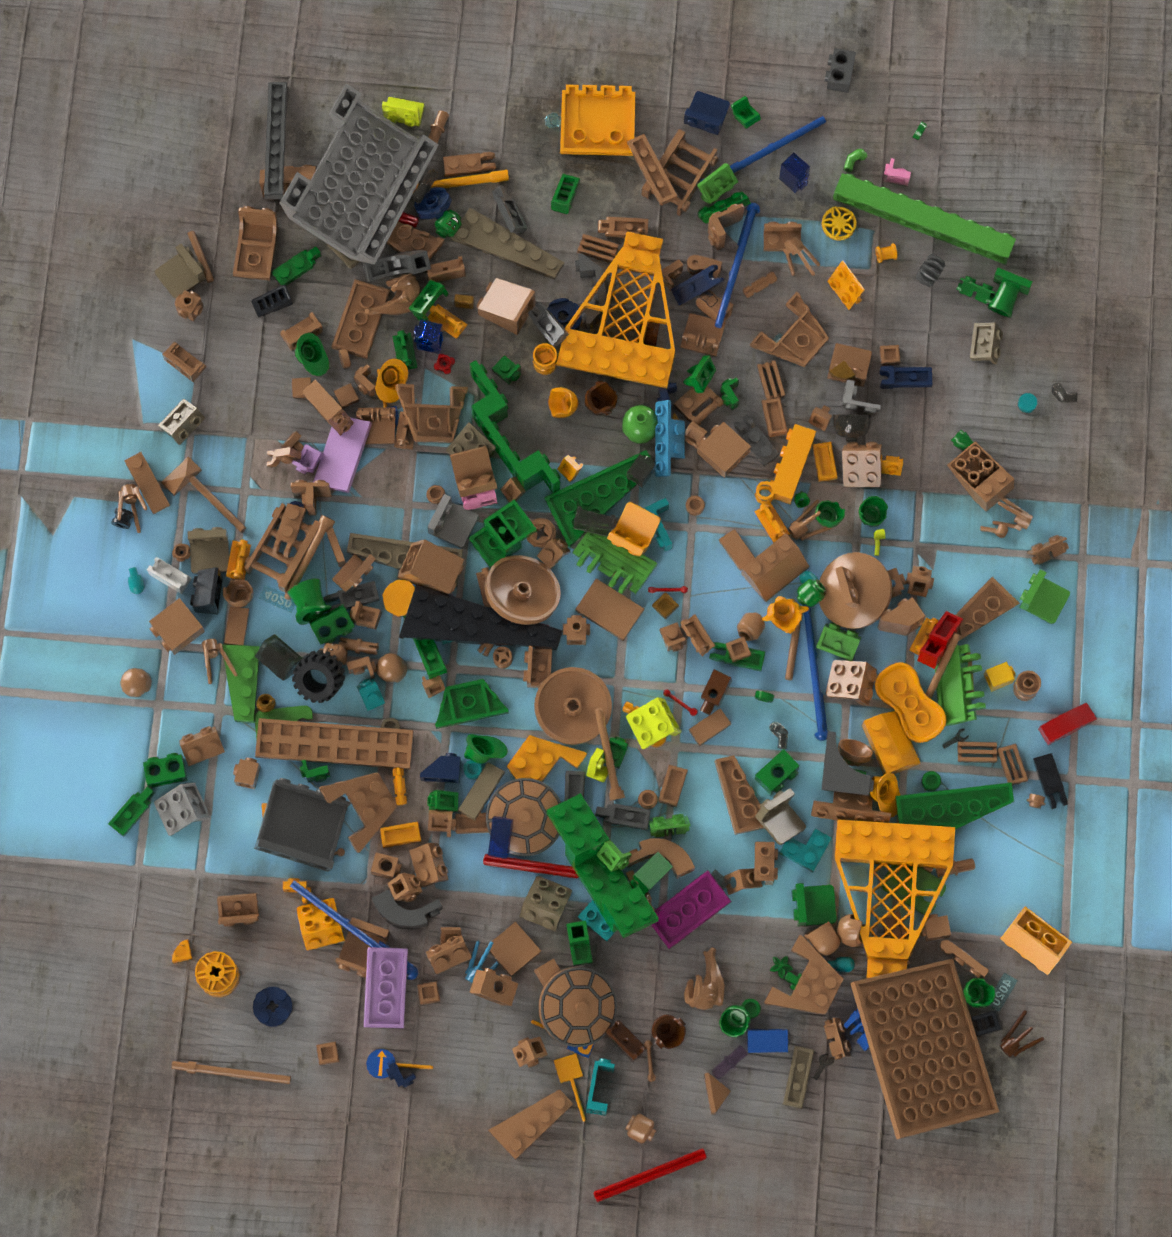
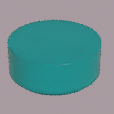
M1031 393L1021 395L1018 400V407L1024 413L1033 412L1037 406V398Z
M468 760L463 766L464 775L471 780L478 779L483 770L482 764H478L473 760Z

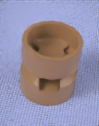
M1027 670L1020 673L1013 684L1014 695L1021 701L1032 700L1041 687L1040 677L1033 671Z

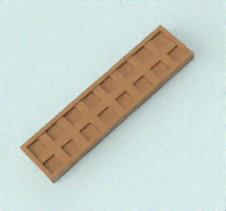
M259 718L255 757L383 768L399 767L410 770L414 731Z

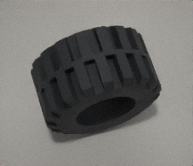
M314 650L306 654L296 665L293 671L292 682H296L293 686L299 690L297 692L299 695L305 696L303 699H311L312 703H315L317 700L319 703H323L325 700L326 702L329 701L344 684L345 675L343 674L345 669L341 668L342 662L336 660L337 656L333 655L332 657L330 655L331 652L328 651L323 653V650H318L317 652ZM311 670L321 671L325 675L327 683L322 684L314 680Z

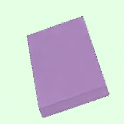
M351 418L354 424L341 436L331 427L314 481L324 480L329 483L330 489L349 493L372 426L370 421Z
M368 947L364 1027L404 1028L408 949Z

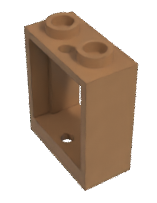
M316 379L302 391V394L340 436L347 432L354 424L342 407Z

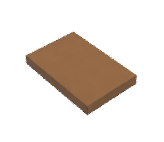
M595 579L575 611L624 641L643 613L644 608L600 580Z

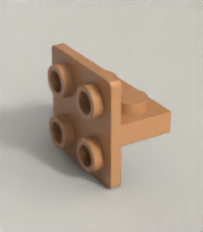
M297 480L295 483H291L293 496L302 497V504L307 509L309 516L316 515L317 497H332L330 485L324 480H316L314 482Z

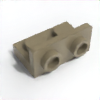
M974 323L970 359L972 361L990 360L993 364H997L998 358L1001 355L999 346L1000 340L1003 338V331L996 323Z
M183 399L158 426L162 431L171 436L177 444L181 445L204 421L205 417L197 407Z

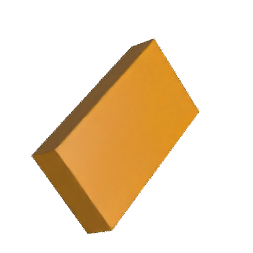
M832 443L813 444L812 448L818 482L837 479Z
M418 821L380 828L383 848L422 842Z

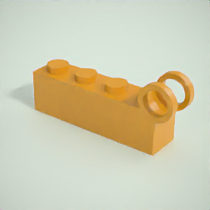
M797 424L794 425L793 430L789 428L786 439L789 440L787 446L783 445L780 456L783 458L781 463L776 464L773 472L776 474L775 480L760 482L756 487L755 498L758 503L763 504L766 502L768 504L775 499L791 505L815 439V430ZM765 489L768 490L771 493V495L765 497L762 496L759 492Z

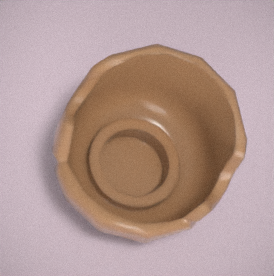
M242 579L231 580L229 585L223 588V597L233 607H244L253 598V587L248 581Z
M392 653L383 655L376 665L377 675L385 682H400L406 676L408 670L406 662L399 655Z
M138 668L127 670L122 675L120 681L122 691L130 697L142 696L151 689L152 684L150 674Z

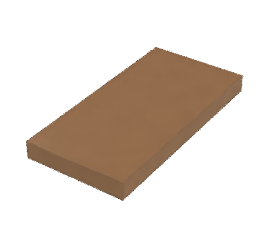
M354 280L331 346L332 349L338 351L346 349L348 354L368 359L383 314L368 315L365 313V309L385 304L388 301L390 289Z

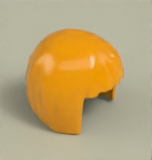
M562 387L552 389L548 399L551 415L554 418H566L574 414L579 404L575 393Z

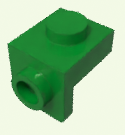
M746 96L731 104L734 118L746 129L761 120L760 114L750 105Z
M737 377L725 380L720 390L725 406H729L731 410L739 405V400L732 390L739 384Z
M302 760L303 766L300 767L302 778L306 777L308 782L315 781L319 783L330 777L327 765L309 770L306 760Z

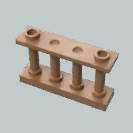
M680 129L659 160L669 181L687 191L683 199L677 197V199L671 201L678 206L677 215L681 216L683 211L686 212L691 204L690 199L698 188L697 184L705 177L710 167H714L718 161L717 149L714 148L710 155L686 142L685 132ZM684 149L706 161L702 169L700 170L678 158L676 155L678 150ZM669 164H675L697 176L692 185L669 173L667 170ZM646 181L642 187V196L648 199L654 193Z
M282 503L279 508H275L271 523L252 556H248L245 560L244 566L246 573L249 575L254 568L277 580L280 591L286 593L319 529L318 525L320 522L315 520L313 525H307L302 522L300 529L305 532L306 537L303 541L296 540L293 547L296 548L297 553L294 557H284V554L280 552L273 554V548L267 546L272 536L276 538L278 532L276 528L282 520L286 509L285 504ZM264 552L287 564L288 568L285 574H280L257 562L261 554Z

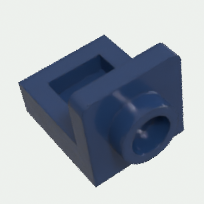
M669 382L667 388L658 387L659 398H657V402L670 400L668 394L677 392V383Z
M395 1060L387 1063L389 1068L386 1069L390 1080L395 1079L398 1087L403 1086L405 1088L414 1083L413 1080L416 1079L414 1073L402 1077Z

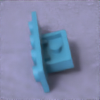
M665 400L655 403V413L658 421L655 427L656 477L671 476V458L685 459V421L671 419V400Z

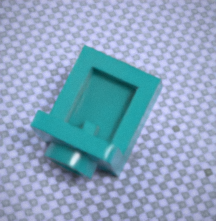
M364 679L359 683L360 685L356 686L367 711L385 704L374 679Z

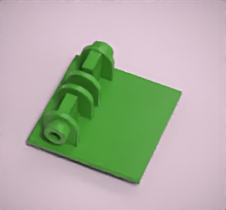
M684 814L672 815V818L664 819L662 816L654 817L652 821H649L650 834L655 836V838L665 836L664 829H666V836H669L668 829H671L672 835H674V828L676 829V835L686 834L687 831H690L689 826H691L688 817L684 816Z

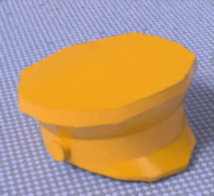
M395 580L385 588L382 597L386 611L397 617L407 614L415 590L414 585L410 581Z

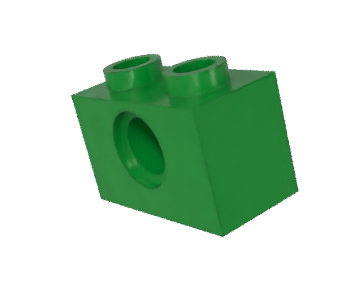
M783 749L755 774L754 779L769 795L774 792L777 794L785 787L783 783L788 779L792 781L799 774L800 765ZM781 770L784 775L777 778L774 776L773 771Z

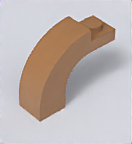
M660 838L640 841L639 847L641 850L634 849L630 851L632 856L628 860L629 864L627 865L629 868L653 857L659 852L673 866L672 870L676 879L695 870L692 860L683 848L674 842Z

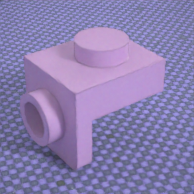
M305 444L301 452V460H293L292 464L297 466L296 470L303 474L307 472L314 473L324 453Z

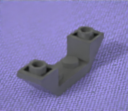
M578 254V260L575 261L576 272L580 271V278L592 277L594 287L603 275V269L584 254ZM604 283L597 291V294L594 295L595 305H605L606 293ZM584 309V313L581 316L582 324H586V330H590L603 315V312Z

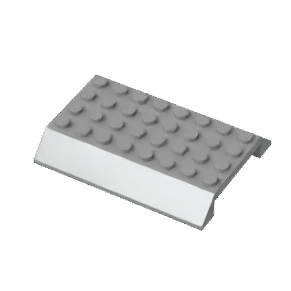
M345 84L329 112L331 119L338 129L311 180L297 172L281 199L280 205L290 220L350 259L375 264L434 155L438 144L425 135H422L419 139L415 138L358 100L362 93Z

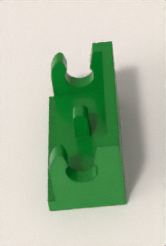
M430 280L411 304L409 310L417 320H424L427 323L429 319L425 314L434 305L439 296L443 294L447 297L449 293L444 288V285Z
M657 852L632 876L634 879L630 883L634 888L639 886L645 895L673 866Z

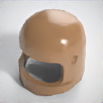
M830 922L804 935V938L810 941L814 949L821 956L832 954L840 946V938Z

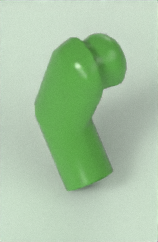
M856 149L848 154L844 170L852 172L855 162L857 160H865L867 152L863 149Z

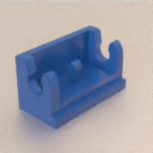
M747 1029L748 1053L788 1052V1030Z

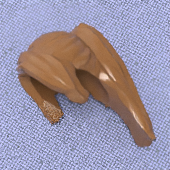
M409 273L386 281L387 286L391 287L393 292L397 291L395 297L381 306L365 309V313L368 315H400L411 312L409 307L420 294V285L416 280V276Z
M711 947L708 952H703L706 961L704 982L702 981V976L696 975L695 987L693 986L694 981L692 979H689L687 982L684 999L692 1008L696 1007L697 1009L706 1010L713 1008L714 1005H723L725 984L716 963V948Z

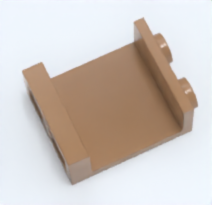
M352 917L350 921L352 926L363 931L377 943L380 940L385 944L387 943L390 935L389 930ZM350 931L339 958H336L335 962L339 965V969L347 972L351 969L357 971L358 976L366 978L367 949L370 946Z

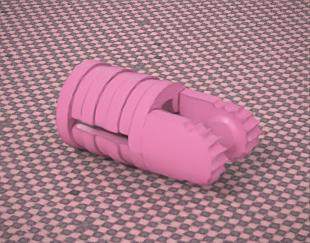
M495 489L461 498L463 507L466 510L498 504Z

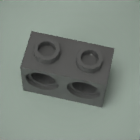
M834 48V53L829 55L828 65L831 66V69L826 71L824 82H828L827 89L849 92L856 52ZM838 60H843V61H845V63H844V64H840V63H838L837 61H838ZM834 77H841L842 80H835Z

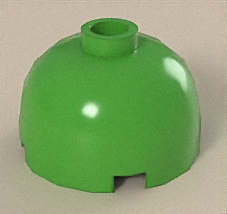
M636 405L624 414L622 431L631 442L642 444L655 438V427L658 424L655 411L645 405Z

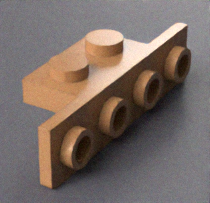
M834 792L833 803L813 801L811 816L831 820L889 823L891 813L872 810L873 798L870 795Z

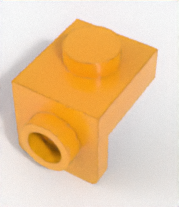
M289 878L288 881H283L284 892L298 893L290 887L294 880L311 892V887H308L307 881H300L298 878ZM302 896L303 904H308V900Z

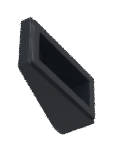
M285 284L251 300L258 318L293 305ZM281 294H283V296H284V298H285L284 300H281V298H280V295H281ZM273 297L277 298L278 303H274ZM268 299H269L270 304H271L270 307L267 306V303H266L265 300H268ZM260 302H262V304H263V306H264V310H262V311H261L260 306H259V304H258V303H260Z
M997 1010L971 1017L972 1023L977 1021L979 1032L975 1031L977 1037L1003 1030ZM989 1017L993 1018L995 1027H991ZM981 1019L985 1020L987 1026L985 1030L983 1029Z

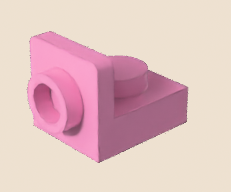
M891 158L890 164L885 166L884 175H887L886 182L908 186L911 172L903 168L894 169L895 159Z

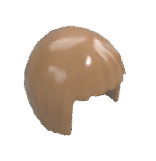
M853 914L845 915L839 920L837 927L840 941L850 947L862 945L859 933L861 926L865 927L866 925L862 924V921L855 920Z

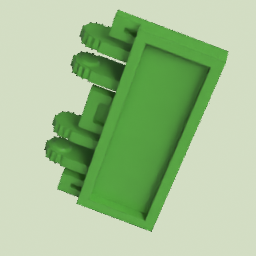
M593 523L573 551L574 555L580 557L576 565L579 567L583 566L587 558L591 556L594 559L587 567L588 573H591L600 562L601 564L597 570L610 578L612 577L608 586L613 588L622 576L625 578V581L619 587L618 592L623 594L630 583H632L629 590L636 594L657 567V563L644 554L642 556H634L627 549L613 545L607 539L610 532Z
M969 644L956 646L936 688L938 704L943 708L946 715V726L977 720L976 711L986 708L985 703L982 702L972 704L973 699L985 696L984 691L967 693V691L974 690L973 675L971 673L982 671L981 665L968 667V662L981 659V654L978 653L963 656V654L970 653Z

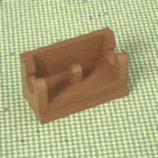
M462 256L455 260L431 264V269L426 270L428 281L442 282L466 276Z
M310 313L309 317L286 331L282 330L280 335L290 350L293 351L296 349L301 335L312 333L317 336L323 332V329L315 315Z
M176 342L172 343L162 354L168 364L192 382L206 368L205 364L197 360Z

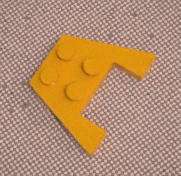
M529 735L508 763L507 769L515 779L531 778L543 782L560 758L578 769L586 758L587 753Z

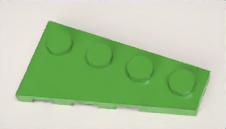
M222 644L223 650L238 674L234 676L224 660L235 722L255 723L260 646Z

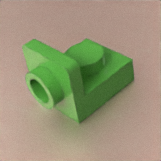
M609 840L604 843L597 856L612 872L627 867L629 864L628 860L632 854L630 852L623 854Z

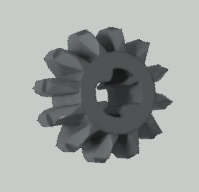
M930 254L918 270L916 279L923 285L932 286L941 275L945 267V261L937 255Z

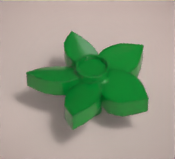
M788 956L783 957L781 961L777 957H773L775 965L771 967L770 972L778 971V976L782 979L785 972L792 971L793 968L787 964Z

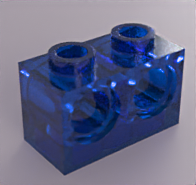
M420 319L419 325H415L413 332L417 349L439 354L444 339L442 324Z

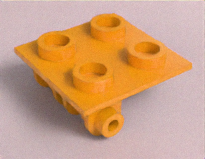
M841 261L827 282L841 299L842 303L850 310L855 303L859 304L862 301L861 294L865 289L845 262Z

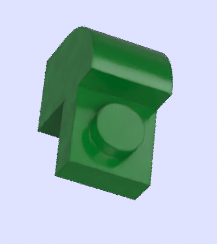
M586 921L566 924L573 966L593 963Z

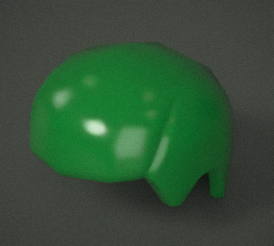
M878 496L868 497L859 507L861 522L870 527L879 526L887 518L888 505L883 498Z
M821 501L815 509V513L821 512L816 517L817 522L826 528L836 527L845 517V509L839 506V502Z
M983 978L971 979L966 983L963 991L966 1002L975 1008L989 1006L996 997L994 986L989 985Z
M732 1005L727 1007L719 1020L722 1032L729 1037L735 1038L743 1035L749 1028L751 1022L750 1014L742 1006Z

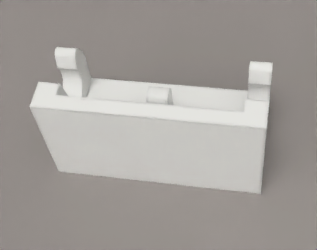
M156 557L154 565H149L147 568L149 575L182 594L192 577Z

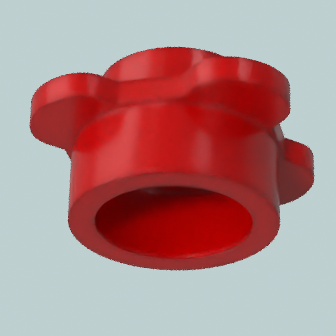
M441 353L438 355L437 363L434 364V369L436 371H443L444 374H450L451 367L455 364V359Z

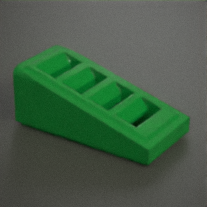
M562 174L551 201V210L569 214L580 178ZM564 182L573 184V186L566 185Z

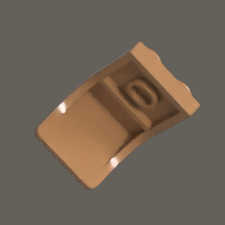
M244 206L238 209L240 224L233 277L270 281L279 228L276 212L269 208L259 210L250 206Z

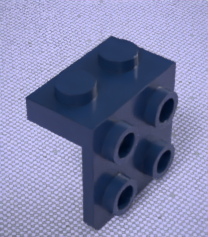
M697 91L690 108H687L684 114V124L719 135L730 107V102Z

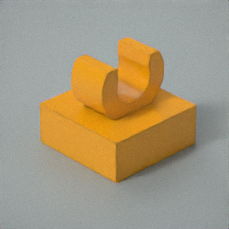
M567 455L563 458L557 470L571 482L576 478L583 464L579 465L575 461L576 457Z

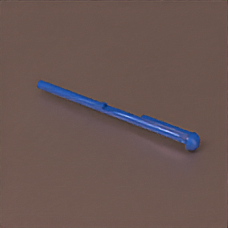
M822 116L775 143L767 145L764 149L744 160L735 162L730 165L733 173L743 169L826 123L825 118Z
M751 203L746 207L747 214L738 240V249L732 269L729 272V279L715 322V327L722 328L755 215L760 213V206L757 203Z
M809 607V611L804 613L818 730L814 735L817 740L824 741L827 739L828 731L823 692L820 691L817 666L818 655L815 649L811 607Z
M295 880L290 885L292 889L368 946L390 948L381 940L377 943L363 931L348 923L349 919L341 916ZM407 961L408 976L406 979L414 980L418 976V969Z

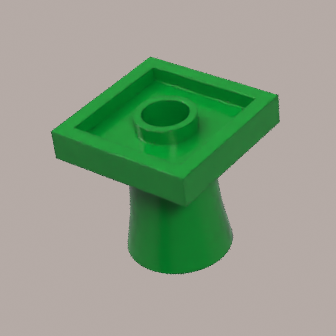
M998 267L993 282L1000 284L987 308L1001 316L1011 318L1019 292L1028 295L1033 281Z

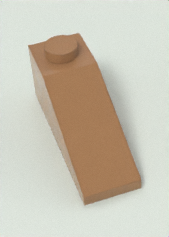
M142 452L124 460L153 515L169 507L170 504Z

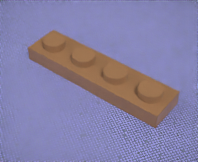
M642 134L627 141L660 206L677 199V194L646 136Z

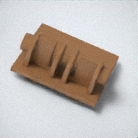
M690 313L685 331L683 332L680 348L716 357L726 322L723 323L722 328L715 327L716 321Z
M395 407L358 408L356 418L372 423L365 444H395Z

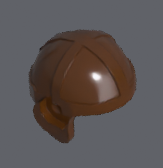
M595 382L596 385L586 392L585 406L595 415H610L616 407L617 394L607 382Z
M666 1014L654 1020L651 1032L656 1040L655 1043L660 1049H672L682 1044L686 1034V1028L684 1027L686 1023L680 1017L676 1019L673 1015Z

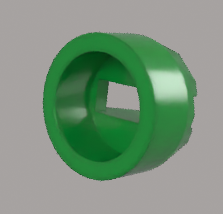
M800 491V493L795 494L794 502L798 508H804L809 505L810 498L806 492Z

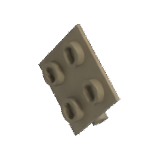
M468 422L446 451L451 455L486 446L489 456L492 457L495 454L494 449L496 447Z

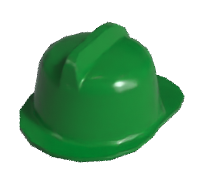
M312 333L301 335L295 349L297 360L312 375L322 376L326 374L329 369V360L321 340Z
M470 734L466 738L467 747L464 757L478 764H483L491 758H503L508 753L506 745L495 737Z

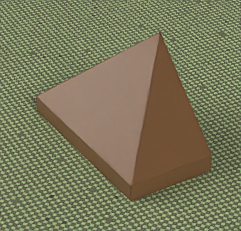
M187 457L161 483L175 496L189 483V479L200 473L202 469L190 457Z
M705 1073L704 1079L711 1115H715L731 1091L711 1074Z

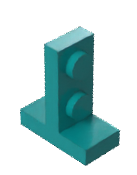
M664 498L644 509L658 516V514L669 510V503ZM660 521L655 532L657 535L655 539L660 548L663 547L666 552L672 549L673 543Z

